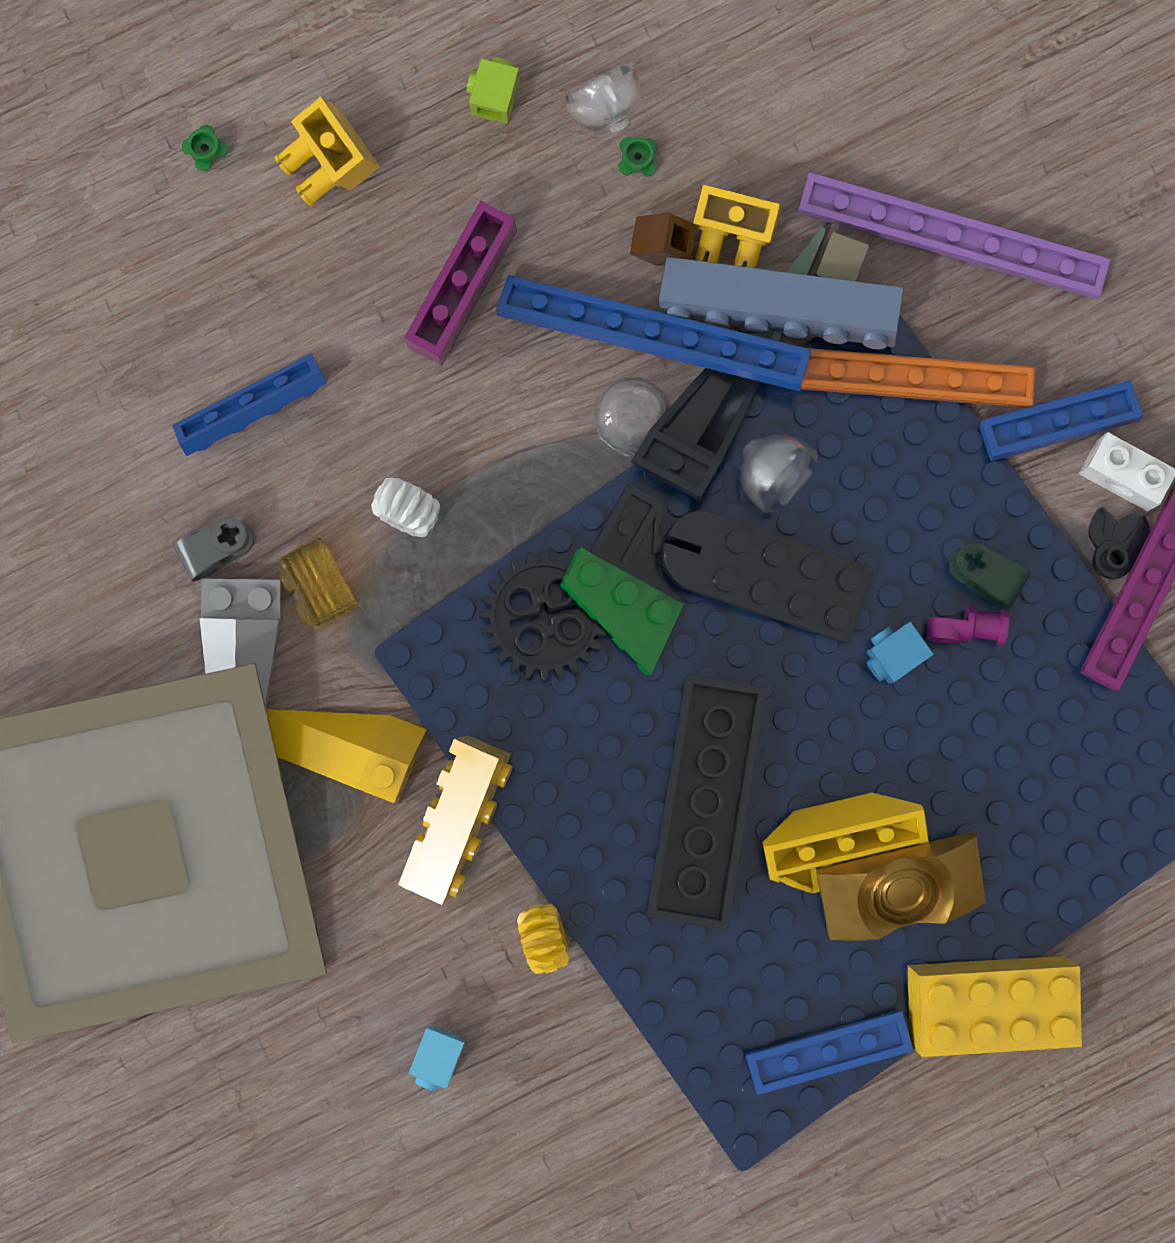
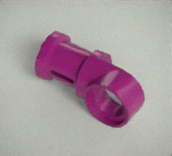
M967 605L964 620L929 618L926 639L933 642L955 644L962 643V641H971L972 638L996 640L998 645H1005L1009 628V611L1003 609L999 613L977 611L974 606Z

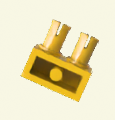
M321 96L291 121L299 132L300 137L274 156L277 163L281 162L279 167L288 176H292L297 169L314 155L320 162L321 167L304 182L295 187L299 194L303 193L300 197L310 207L314 206L319 199L335 186L352 191L380 168V165L339 107Z
M703 185L693 224L699 225L698 229L702 230L694 260L705 262L707 252L709 251L707 262L718 263L724 236L728 237L729 233L736 234V239L740 240L733 266L744 267V263L747 261L746 267L757 268L762 245L767 246V243L772 244L782 205Z

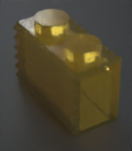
M318 537L314 541L279 558L283 569L277 571L286 590L291 592L295 589L302 603L297 605L296 609L306 627L313 624L315 629L320 632L361 610L342 571L322 537Z

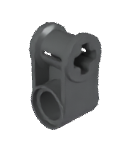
M226 517L200 531L183 537L173 547L191 582L212 575L224 565L248 553L254 544V535L248 525L235 518ZM231 529L239 532L235 536L237 542L235 545L226 542L230 538L228 531Z

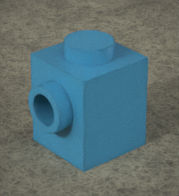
M909 622L895 632L889 626L870 639L874 647L866 652L870 657V660L866 663L879 681L885 679L888 684H891L934 654L912 623Z

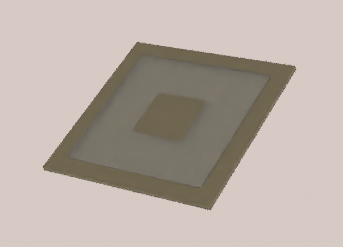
M256 663L0 718V997L12 1044L327 975Z

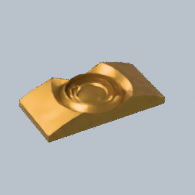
M974 831L816 869L826 928L830 940H880L900 927L915 923L946 924L986 903L977 836Z

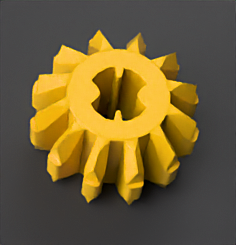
M539 904L522 911L517 919L518 931L530 969L535 974L544 972L548 974L567 966L570 960L569 946L564 925L557 908L553 904Z

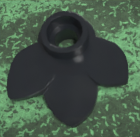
M1104 507L1096 510L1091 518L1088 535L1096 548L1092 558V565L1100 576L1116 580L1130 573L1150 531L1148 520L1143 513L1134 512L1117 521ZM1111 553L1116 557L1117 565L1111 561Z

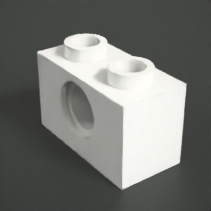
M1107 432L1096 440L1078 474L1148 512L1160 505L1175 477V468Z

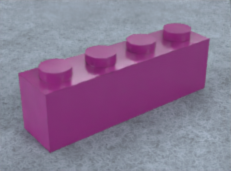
M480 200L404 336L408 348L441 366L444 364L517 232L515 218Z

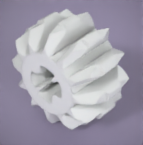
M385 478L374 494L375 498L371 504L374 515L380 517V520L388 523L391 527H395L411 536L426 537L438 519L440 511L438 500L434 499L431 494L423 491L420 487H416L400 478Z

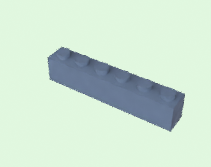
M667 257L659 295V307L661 313L701 321L721 328H726L728 325L739 326L752 333H766L769 330L783 332L786 336L795 339L813 336L821 337L833 344H843L851 341L863 343L864 346L871 349H884L886 346L895 347L903 288Z

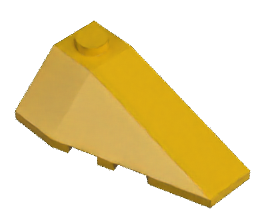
M266 709L277 757L389 802L399 803L427 729L391 715Z

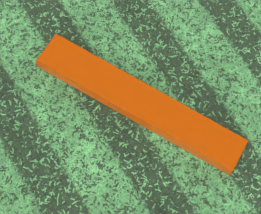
M810 349L811 357L801 390L1029 408L1033 406L1035 367Z

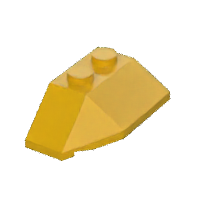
M868 793L793 811L762 843L770 880L778 883L781 881L793 888L813 894L820 892L816 869L919 845L929 841L922 805L876 793Z

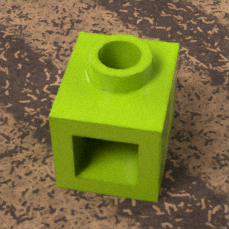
M492 58L491 61L481 59L478 71L471 70L467 83L466 93L471 94L469 100L471 115L509 124L520 83L519 68L514 67L512 62L502 58Z

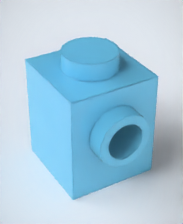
M429 1024L409 1071V1075L416 1077L415 1084L436 1092L439 1086L447 1089L466 1038Z

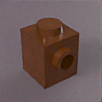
M672 213L636 216L630 255L656 266L665 265L667 257L691 260L697 225Z

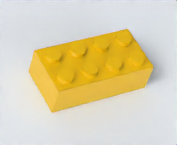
M1066 956L907 965L909 1036L913 1049L921 1057L1082 1047L1080 966Z

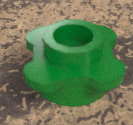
M203 125L182 142V151L186 155H191L195 160V166L198 170L208 171L211 168V163L219 157L223 158L228 154V146L225 142L219 141L212 126ZM203 145H208L207 151H202Z
M630 137L621 140L619 148L622 151V161L618 164L620 173L625 176L631 173H642L646 177L652 176L657 168L653 162L654 153L658 148L656 141L651 138L632 139ZM635 154H640L642 158L636 160L634 156Z

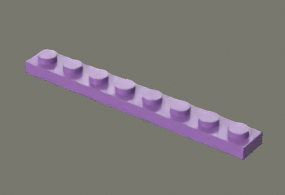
M811 172L808 174L797 213L1096 300L1101 295L1111 260Z

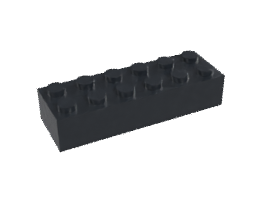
M690 674L685 676L646 910L647 917L728 930L767 687Z

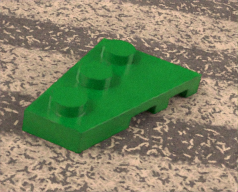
M583 548L576 550L560 586L593 620L596 619L613 637L611 640L637 662V667L645 676L651 675L684 604Z

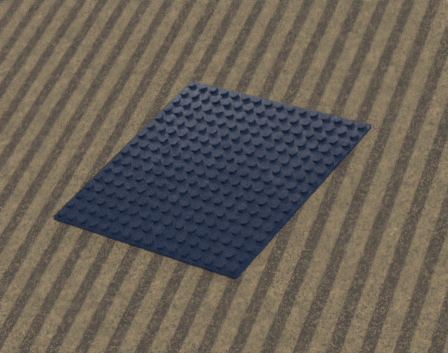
M901 315L895 347L886 346L884 349H871L864 346L863 343L851 341L843 344H833L821 337H815L802 346V348L932 358ZM761 382L723 471L719 472L702 502L632 466L375 649L376 658L449 761L451 759L455 760L456 755L449 752L453 740L466 735H470L511 754L508 764L512 765L513 769L505 787L498 786L492 801L497 802V807L491 821L548 902L557 908L565 926L730 1160L740 1171H746L908 1054L904 1053L757 1095L746 1060V1053L897 1010L903 1012L909 1033L907 965L1041 957L1175 859V687L1143 644L1118 691H1113L1080 673L1113 603L1008 460L1002 458L990 461L979 429L980 422L966 403L813 390L796 391ZM628 483L663 502V518L660 528L661 545L668 543L699 554L700 550L695 545L677 539L671 541L663 537L671 525L680 517L694 511H709L873 567L850 643L845 644L683 589L668 577L662 564L661 553H659V586L657 590L684 605L652 674L645 676L637 667V662L625 650H621L611 640L613 637L607 632V635L604 637H594V640L601 645L599 651L586 650L592 660L589 664L583 663L579 659L576 660L578 665L577 673L573 674L565 666L563 667V678L560 680L557 679L553 670L549 671L545 682L541 681L538 670H534L530 678L525 679V667L520 665L515 672L511 673L510 666L512 660L507 658L505 661L498 663L497 659L502 650L499 647L492 650L487 649L494 636L481 634V630L490 625V621L480 619L479 614L491 609L490 606L481 602L483 596L495 595L487 586L489 581L501 584L502 580L497 572L502 568L511 574L513 572L510 563L512 559L515 558L524 566L526 565L527 553L532 554L535 562H540L543 551L548 552L550 562H555L559 554L563 553L564 565L569 567L576 550L583 548L589 551ZM553 583L548 587L550 598L556 602H564L569 597V594L560 586L561 583ZM516 592L509 597L511 607L518 612H524L531 606L530 599L525 593ZM572 605L561 610L546 613L544 607H540V611L536 616L512 620L510 626L515 628L536 620H542L545 626H549V621L552 617L560 614L574 613L579 608L577 605ZM967 605L974 606L977 611L999 613L1001 609L1008 610L1009 628L1005 645H998L996 640L972 638L971 641H962V643L955 644L929 641L926 639L928 619L950 618L964 620ZM563 621L559 623L558 632L563 639L573 641L578 638L579 629L574 622ZM911 622L934 655L894 683L888 684L885 679L879 681L866 663L870 660L866 652L874 647L870 639L889 626L895 632ZM527 630L519 636V642L524 649L533 651L540 647L541 640L536 632ZM687 674L767 687L728 930L646 916L684 680ZM868 793H876L920 804L924 808L929 842L975 832L986 903L946 924L915 923L900 927L880 940H830L827 933L820 892L812 894L793 888L781 881L778 883L770 880L762 842L793 811Z

